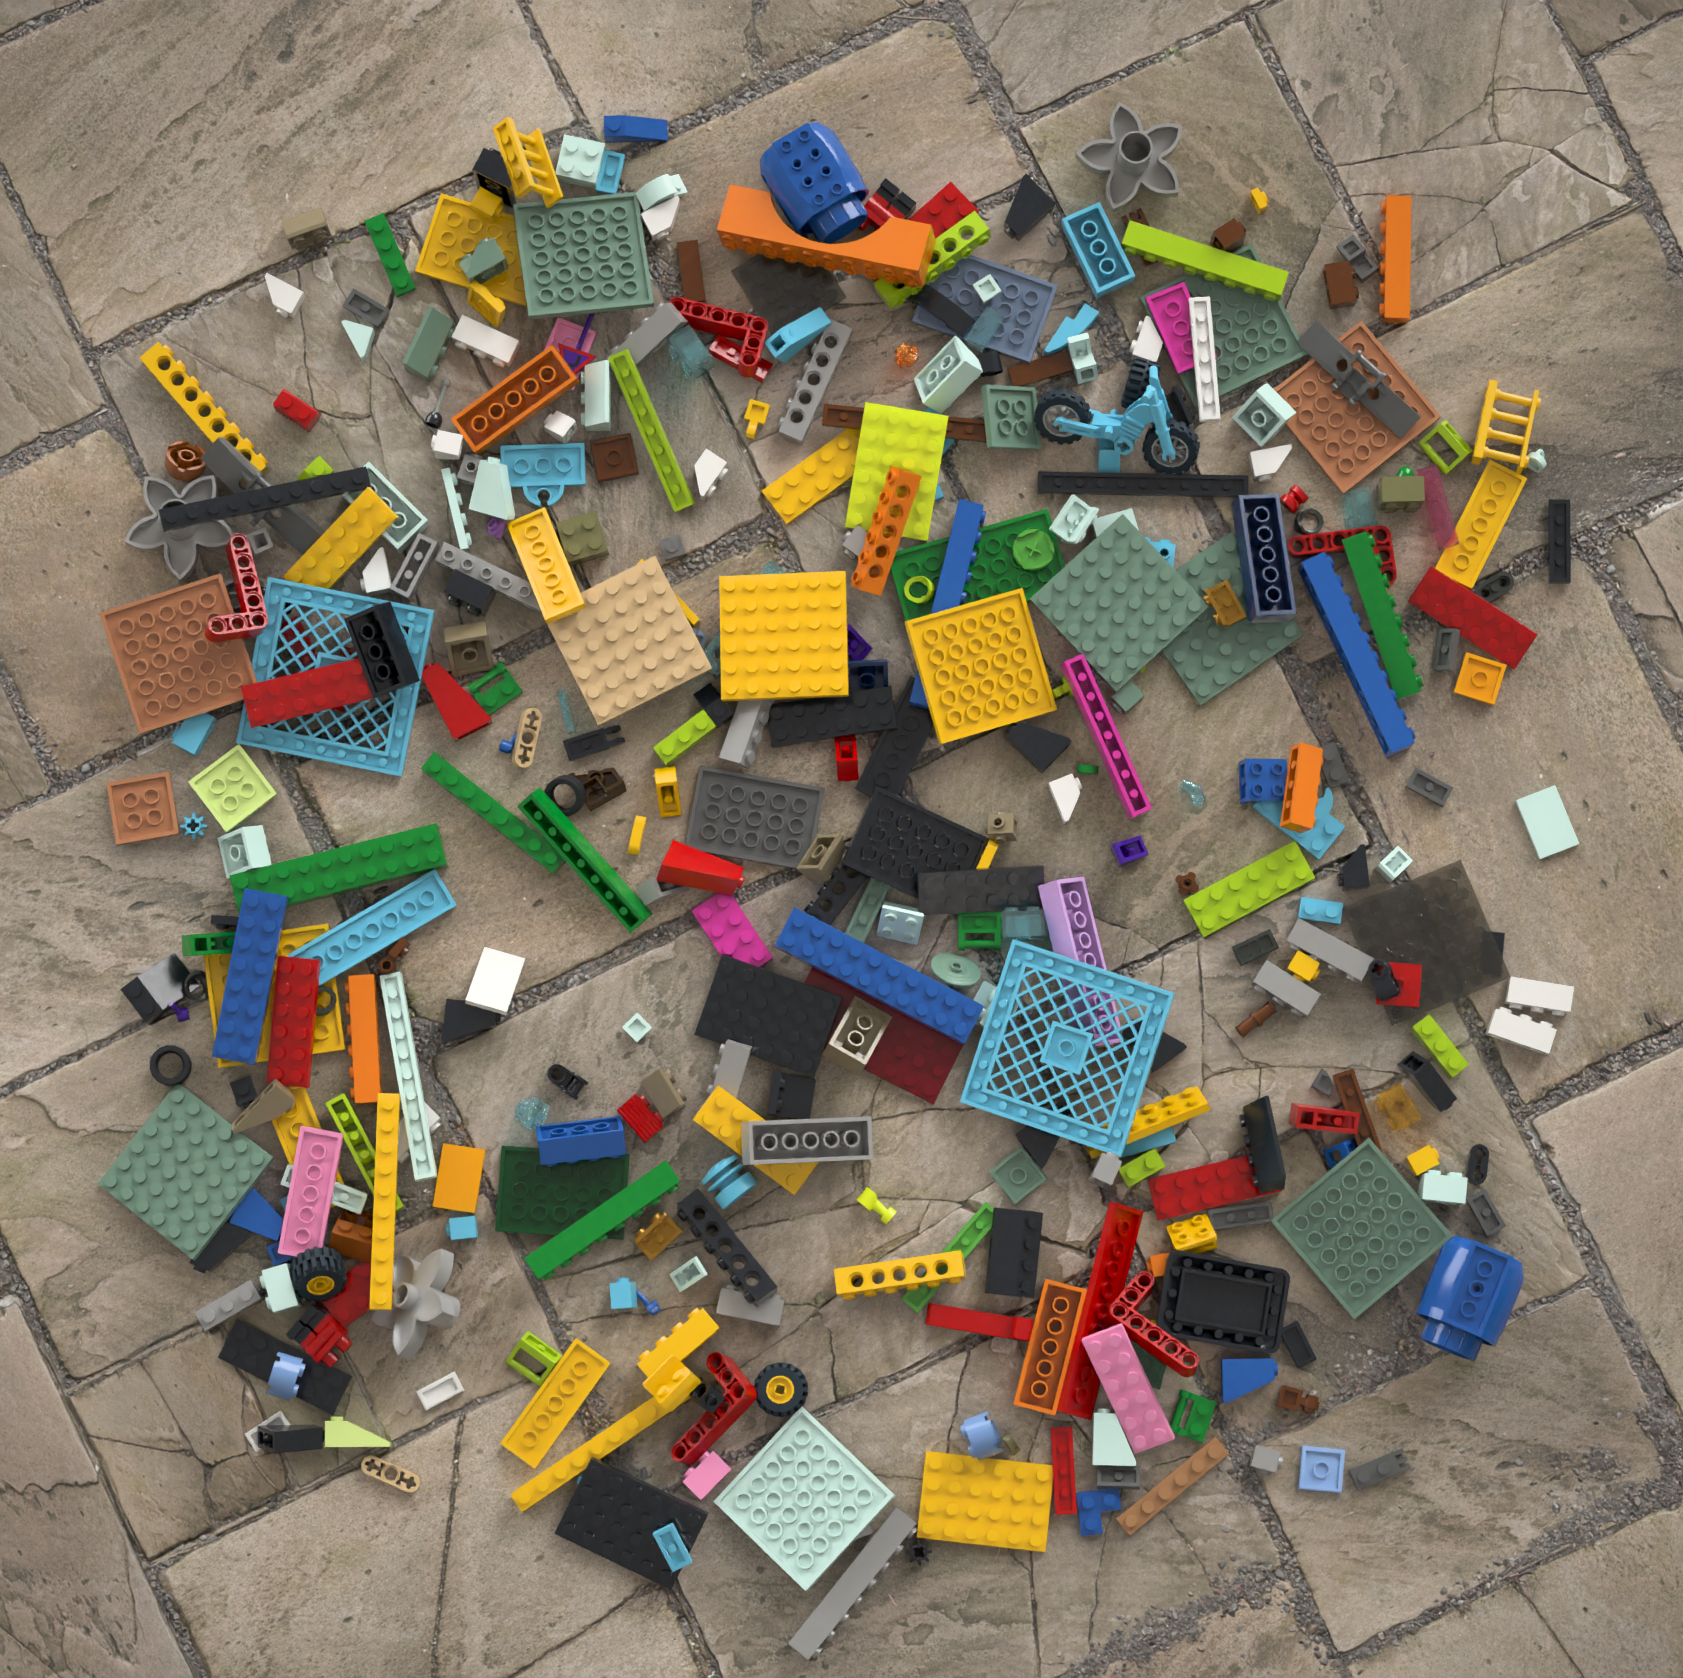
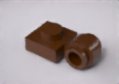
M402 937L390 950L388 956L380 960L379 970L385 975L394 973L396 970L395 961L399 957L403 959L410 951L408 947L411 944ZM390 963L391 967L387 970L384 969V965Z
M1282 1385L1276 1406L1297 1412L1299 1405L1303 1407L1302 1411L1315 1414V1410L1318 1411L1320 1402H1318L1319 1397L1306 1394V1398H1301L1303 1390Z

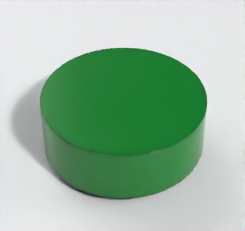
M1078 764L1077 772L1083 774L1097 775L1099 766Z

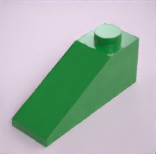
M236 932L181 935L183 957L232 953Z

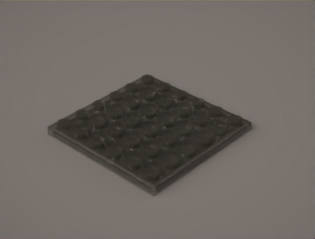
M1461 860L1342 908L1361 952L1375 960L1422 965L1419 1008L1383 1005L1391 1026L1511 978Z

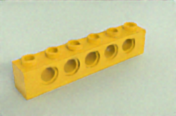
M959 1250L834 1269L837 1295L840 1298L843 1297V1300H852L856 1298V1295L864 1294V1297L876 1296L877 1292L885 1291V1294L897 1293L898 1289L906 1288L907 1291L918 1290L919 1286L923 1285L933 1288L939 1287L940 1283L949 1282L950 1285L962 1283L961 1280L966 1279L964 1256L962 1251ZM941 1265L948 1266V1271L944 1275L937 1273ZM920 1268L927 1269V1274L923 1278L916 1276ZM904 1271L906 1273L905 1278L902 1281H896V1274ZM877 1275H884V1281L881 1284L874 1283ZM856 1278H863V1284L860 1287L853 1286V1281Z

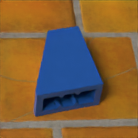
M253 1187L235 1209L229 1223L280 1241L284 1218Z
M1274 1358L1221 1359L1222 1403H1228L1275 1380L1274 1376H1278V1363H1274Z

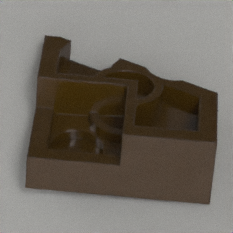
M614 767L605 768L602 771L590 770L588 774L583 775L569 774L579 779L584 785L586 791L585 804L590 812L627 791L624 781Z

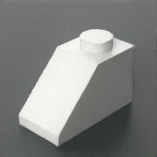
M678 195L641 213V219L653 241L668 237L672 231L680 207Z
M266 273L265 279L275 309H277L276 313L285 318L288 316L294 318L306 297L304 292Z
M556 411L554 415L552 413L549 414L544 421L545 432L562 444L568 443L578 430L576 421L559 411Z
M1292 445L1250 452L1248 458L1253 480H1259V482L1271 480V477L1275 476L1291 452Z
M384 547L377 550L363 571V579H360L362 591H366L368 596L391 592L392 582Z
M1073 774L1048 784L1063 824L1068 823L1079 798V790L1082 789L1078 777L1074 778Z

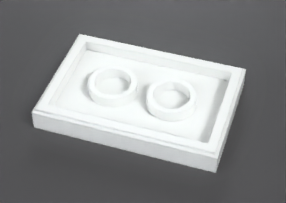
M484 947L465 1004L506 1015L523 969L525 958Z

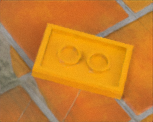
M443 1143L433 1207L469 1213L476 1212L486 1150Z

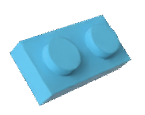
M605 150L596 192L609 195L617 194L626 157L625 154Z
M1301 897L1298 918L1340 925L1343 903Z
M673 1523L653 1532V1536L672 1572L692 1563L693 1560Z

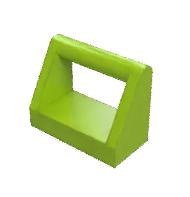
M1447 420L1441 422L1418 443L1444 475H1447L1473 453L1471 447ZM1438 432L1460 456L1450 466L1428 444V441Z
M527 1331L505 1362L541 1387L563 1355L530 1331ZM520 1349H523L548 1367L542 1377L514 1358Z

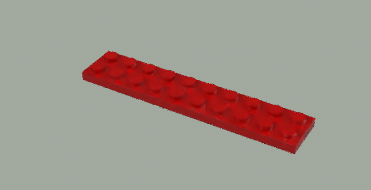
M1109 1201L1057 1407L1059 1412L1087 1420L1092 1419L1101 1381L1082 1343V1339L1112 1327L1108 1322L1110 1306L1125 1288L1143 1211Z

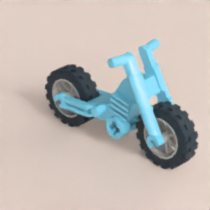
M1156 366L1149 368L1150 385L1146 387L1145 393L1132 405H1129L1124 415H1118L1116 409H1112L1110 414H1102L1100 411L1092 410L1089 404L1085 402L1084 397H1079L1075 391L1069 392L1068 389H1062V391L1054 389L1051 393H1045L1044 397L1040 398L1035 410V427L1037 431L1040 430L1042 437L1048 438V441H1055L1063 445V443L1072 444L1075 440L1079 441L1082 436L1105 438L1113 441L1116 452L1122 455L1132 452L1135 440H1138L1145 426L1148 423L1154 422L1152 428H1149L1145 435L1142 452L1144 453L1145 461L1149 462L1148 465L1151 468H1156V471L1160 473L1166 472V474L1175 473L1179 475L1182 471L1187 472L1190 470V466H1194L1200 448L1199 437L1197 433L1194 434V429L1190 426L1187 427L1186 423L1182 421L1179 423L1173 419L1164 390L1159 382L1158 368ZM1055 408L1057 412L1051 411V409ZM1049 416L1055 417V419L1051 421ZM1076 418L1078 421H1072L1071 419ZM1186 448L1185 453H1182L1180 450H1178Z

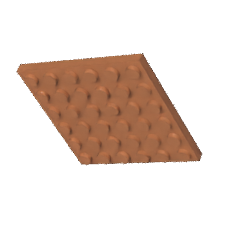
M1362 320L1339 337L1338 340L1353 354L1359 349L1363 351L1362 354L1382 373L1385 372L1387 374L1383 381L1421 416L1401 439L1360 401L1352 407L1347 403L1349 401L1348 398L1339 390L1334 391L1331 385L1337 380L1314 358L1274 389L1296 412L1285 426L1342 495L1441 417ZM1345 359L1339 360L1337 368L1342 372L1347 369V361ZM1358 361L1353 364L1372 384L1377 380ZM1369 389L1368 397L1371 400H1376L1379 397L1378 389Z
M221 573L99 613L139 734L243 701L241 686L258 683L243 638L211 642L204 635L205 628L211 618L235 614ZM232 624L235 629H240L239 625ZM211 627L213 631L220 632L217 627Z

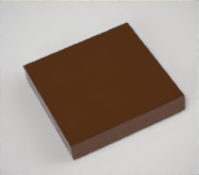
M631 433L589 441L598 483L639 475Z

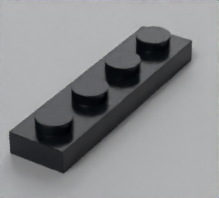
M1549 499L1548 584H1570V500Z

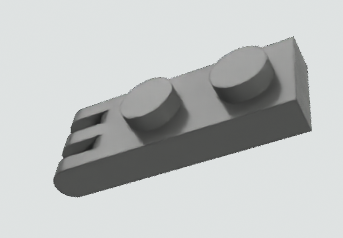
M1403 1448L1350 1469L1349 1472L1356 1489L1360 1490L1411 1469L1409 1464L1403 1467L1400 1465V1463L1407 1461L1406 1456L1400 1459L1397 1458V1455L1404 1453Z

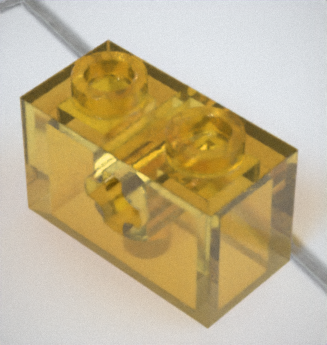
M1400 1081L1376 1095L1378 1099L1375 1101L1381 1112L1385 1111L1388 1119H1386L1388 1125L1392 1130L1396 1129L1397 1133L1422 1118ZM1393 1103L1401 1105L1402 1108L1399 1109L1400 1114L1398 1111L1393 1112Z

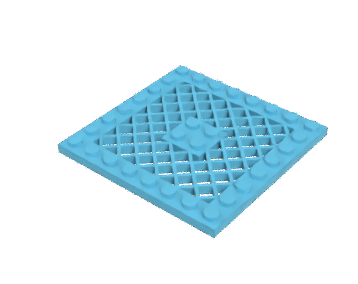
M268 577L264 596L268 623L263 633L256 637L251 663L257 682L276 678L274 675L282 669L287 675H291L287 666L294 661L301 668L300 672H303L314 666L315 668L353 660L357 656V652L350 655L344 647L352 641L351 637L342 643L336 635L343 628H346L348 631L344 618L340 613L354 615L389 601ZM286 602L293 603L285 609ZM391 602L420 681L398 689L396 696L393 692H390L392 700L383 705L379 697L374 698L380 706L375 712L371 714L365 705L372 700L369 699L360 701V704L352 709L348 705H344L347 712L339 718L333 709L323 710L319 713L315 712L313 713L314 716L306 722L302 716H299L298 719L302 724L294 730L287 722L288 719L279 721L273 726L271 723L266 724L268 728L263 726L251 728L244 703L236 743L403 776L435 610ZM299 605L313 607V609L304 613ZM296 607L301 617L292 622L287 612ZM320 609L333 611L334 613L325 618ZM316 611L322 621L313 626L307 616ZM337 615L343 625L333 630L328 620ZM284 616L289 625L281 629ZM304 619L310 629L300 634L295 625ZM325 624L330 633L321 639L315 629ZM403 626L409 627L408 634ZM292 628L297 637L288 643L282 633ZM312 632L318 641L309 647L303 637ZM333 636L338 646L329 651L324 641ZM280 637L285 646L277 650ZM300 640L305 650L296 655L291 645ZM321 645L326 653L318 652L316 658L311 650ZM341 648L346 657L333 655V653ZM288 649L293 658L284 664L278 654ZM309 653L314 662L305 668L299 658ZM276 658L281 666L273 671ZM394 703L391 717L386 708ZM362 706L368 716L359 722L353 712ZM329 711L335 720L326 726L320 716ZM383 711L388 721L379 726L373 716ZM350 715L355 725L346 730L341 720ZM317 719L322 729L313 734L308 724ZM371 719L376 729L367 734L361 724ZM284 723L289 732L275 728ZM337 723L343 733L334 738L328 729ZM390 724L387 738L382 728ZM304 727L310 736L297 734L296 732ZM358 727L364 737L354 742L349 733ZM325 731L330 740L317 738V736ZM379 731L385 741L375 747L369 737ZM346 736L351 744L337 741ZM367 740L371 748L357 745ZM386 744L385 751L378 750Z
M1013 939L960 1102L1104 1152H1112L1122 1157L1175 993ZM1027 967L1033 968V970L1026 973ZM1040 971L1054 976L1044 980ZM1036 973L1041 983L1031 987L1026 977ZM1060 978L1072 981L1074 983L1064 987ZM1056 979L1061 989L1051 994L1047 983ZM1024 981L1027 990L1019 993L1022 982ZM1081 985L1092 988L1094 990L1085 994ZM1043 986L1047 997L1038 1001L1033 991ZM1076 986L1081 996L1071 1001L1067 990ZM1101 992L1113 995L1114 997L1105 1001ZM1030 993L1034 1003L1024 1007L1020 997ZM1063 993L1067 1003L1058 1008L1053 997ZM1097 993L1101 1003L1091 1007L1087 997ZM1121 998L1134 1003L1125 1008ZM1050 1000L1054 1010L1044 1014L1040 1004ZM1083 1000L1088 1010L1078 1014L1073 1004ZM1117 1000L1121 1010L1111 1014L1107 1004ZM1017 1001L1021 1010L1013 1013ZM1141 1005L1147 1007L1146 1012H1144ZM1036 1006L1041 1017L1031 1021L1027 1011ZM1103 1006L1108 1017L1098 1021L1094 1010ZM1137 1006L1142 1017L1132 1021L1127 1011ZM1070 1007L1074 1017L1064 1021L1060 1011ZM1023 1013L1027 1024L1018 1028L1013 1018ZM1056 1013L1060 1022L1053 1021L1050 1026L1047 1017ZM1090 1013L1094 1024L1085 1028L1080 1018ZM1123 1013L1128 1024L1118 1028L1114 1017ZM1043 1020L1047 1031L1038 1035L1033 1024ZM1076 1020L1080 1029L1067 1024ZM1110 1020L1115 1030L1105 1035L1100 1024ZM1142 1021V1024H1141V1027H1140V1030H1139V1033H1138L1137 1030H1136V1028H1135V1026H1134V1024H1136V1023ZM1010 1022L1014 1030L1006 1034ZM1030 1027L1034 1037L1024 1041L1020 1031ZM1097 1027L1101 1037L1093 1041L1095 1034L1087 1031ZM1130 1027L1135 1037L1125 1042L1120 1031ZM1016 1034L1021 1044L1011 1048L1007 1038ZM1048 1034L1045 1046H1043L1040 1038ZM1117 1034L1121 1044L1111 1048L1107 1038ZM1036 1040L1041 1051L1031 1055L1027 1045ZM1103 1040L1108 1051L1098 1055L1094 1044ZM1136 1041L1131 1054L1127 1045ZM1004 1042L1008 1051L999 1055ZM1023 1047L1027 1058L1018 1062L1013 1052ZM1123 1047L1128 1058L1118 1062L1114 1051ZM1091 1049L1094 1058L1086 1061L1089 1050ZM1010 1054L1014 1064L1005 1069L1000 1058ZM1042 1054L1040 1062L1047 1065L1038 1069L1033 1058ZM1110 1054L1115 1064L1105 1069L1101 1058ZM1030 1061L1034 1071L1024 1075L1020 1065ZM1097 1061L1101 1071L1092 1076L1087 1065ZM1129 1061L1126 1073L1124 1074L1120 1065ZM997 1062L1001 1071L992 1075ZM1054 1066L1067 1072L1058 1076ZM1117 1067L1121 1078L1112 1083L1107 1072ZM1016 1068L1021 1078L1011 1082L1007 1072ZM1050 1068L1054 1078L1044 1082L1040 1072ZM1084 1069L1088 1078L1078 1083L1074 1073L1082 1075ZM1003 1074L1008 1085L998 1089L993 1079ZM1036 1074L1041 1085L1031 1089L1027 1078ZM1070 1074L1074 1085L1065 1089L1060 1079ZM1104 1075L1108 1085L1098 1089L1094 1079ZM1023 1081L1027 1092L1018 1096L1014 1085ZM1056 1081L1061 1092L1051 1096L1047 1085ZM1090 1081L1095 1092L1085 1096L1080 1086ZM1122 1082L1119 1094H1117L1114 1086ZM989 1083L991 1084L993 1090L988 1089ZM1010 1088L1014 1097L1000 1092ZM1043 1088L1047 1099L1038 1103L1033 1092ZM1076 1088L1081 1099L1072 1103L1067 1092ZM1110 1088L1115 1099L1105 1103L1101 1092ZM1030 1095L1034 1104L1020 1099ZM1063 1095L1068 1105L1058 1110L1053 1099ZM1097 1095L1101 1106L1092 1110L1087 1099ZM1050 1102L1053 1110L1041 1107V1105ZM1083 1102L1088 1112L1078 1117L1073 1106ZM1116 1102L1111 1116L1107 1106ZM1070 1108L1074 1118L1061 1114V1112ZM1104 1109L1108 1119L1098 1123L1094 1113ZM1090 1115L1094 1125L1081 1119ZM1109 1123L1107 1129L1101 1127V1126H1103V1125Z

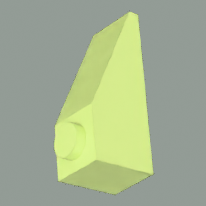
M330 1417V1421H325V1447H392V1442L350 1421H343V1417Z

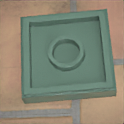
M1020 1146L988 1172L1014 1205H1017L1048 1180L1047 1176L1023 1146Z

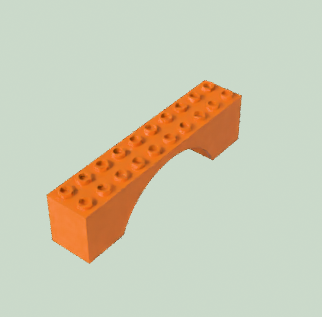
M731 184L717 227L723 247L731 251L738 249L750 255H756L757 253L770 259H776L777 257L790 263L802 262L809 267L821 266L829 271L841 270L849 275L860 274L873 280L880 278L888 283H904L912 288L924 286L936 244L932 225L890 217L883 226L872 234L853 242L826 244L811 241L792 231L781 220L776 212L770 192Z

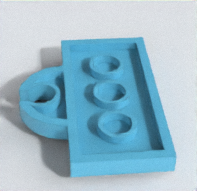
M584 443L500 446L501 463L507 465L510 487L523 488L525 497L537 507H541L538 495L543 491L550 494L547 503L548 507H551L560 501L564 494L565 486H586Z
M1329 787L1325 789L1324 796L1318 798L1314 815L1316 821L1313 829L1304 833L1280 827L1283 801H1257L1252 807L1317 860L1322 857L1345 828L1342 823L1329 814L1333 807V795Z

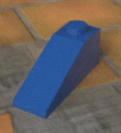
M627 115L604 116L605 143L668 141L667 120Z

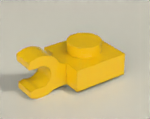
M753 399L749 400L744 421L749 422L746 437L754 439L758 425H765L770 404Z

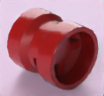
M1295 484L1289 489L1288 494L1280 497V503L1292 514L1298 510L1300 504H1304L1308 500L1305 492Z

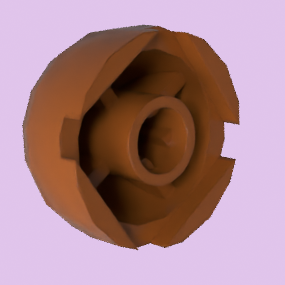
M176 441L168 446L165 454V467L168 474L172 478L183 482H191L198 479L206 468V464L200 459L205 450L195 444V447L188 445L189 441Z

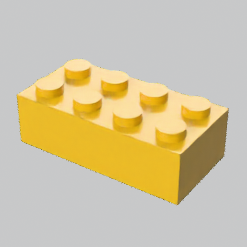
M704 1308L693 1310L688 1315L689 1320L686 1323L682 1324V1322H679L671 1329L673 1334L668 1338L663 1336L655 1343L656 1348L653 1351L646 1350L638 1357L640 1362L637 1365L647 1377L671 1354L682 1362L720 1330V1327Z

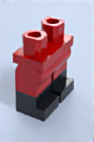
M885 178L877 191L864 205L868 218L858 228L864 232L871 225L875 228L873 231L875 232L890 217L906 220L916 209V202L903 191L900 193V189Z
M320 1302L311 1305L300 1320L286 1333L291 1340L294 1339L317 1363L322 1361L329 1367L334 1366L340 1359L332 1351L335 1347L342 1353H345L353 1345L346 1336L348 1331L342 1327Z

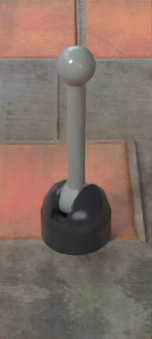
M448 379L442 381L443 387L436 409L428 413L424 422L425 425L435 429H440L442 424V416L439 410L446 388L450 385Z

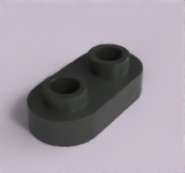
M1499 572L1480 583L1474 593L1491 603L1513 588L1514 578L1508 572ZM1500 580L1506 582L1505 587L1499 585ZM1487 591L1488 597H1483L1481 592Z

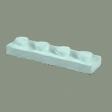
M450 468L441 469L460 549L470 552L469 546L472 545L470 533H466L464 528L465 525H468L465 513L460 512L459 507L463 505L460 493H456L454 487L458 485L456 474L451 473Z
M287 1165L280 1185L290 1187L294 1165ZM335 1181L331 1204L362 1214L369 1194Z

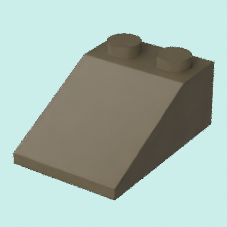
M855 996L822 1056L859 1076L892 1016Z

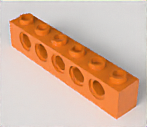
M894 466L890 467L886 475L883 491L879 495L877 509L872 516L870 529L865 536L863 550L858 557L856 570L852 574L850 586L878 596L882 595L922 476Z

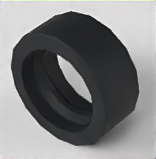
M570 775L556 777L547 784L544 790L546 795L566 817L578 812L586 801L584 785L579 779ZM567 784L574 790L576 802L572 807L563 808L555 801L554 790L558 785Z
M175 1045L160 1047L153 1053L150 1059L152 1076L157 1082L166 1086L182 1084L191 1073L192 1062L189 1055ZM168 1053L178 1055L183 1062L182 1072L174 1078L164 1077L158 1069L161 1057Z

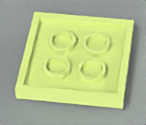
M240 744L188 781L226 833L278 795Z

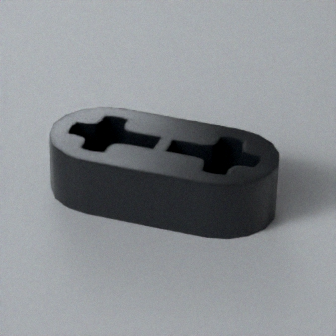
M1482 1144L1473 1146L1468 1155L1466 1178L1473 1185L1483 1183L1487 1177L1489 1150ZM1480 1148L1485 1156L1480 1158L1479 1163H1476L1477 1156L1473 1155V1152ZM1476 1166H1479L1478 1172L1482 1174V1178L1474 1181L1471 1173H1474Z

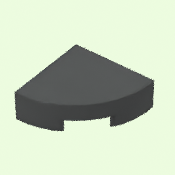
M1321 1068L1311 1088L1329 1098L1332 1093V1082L1328 1073Z

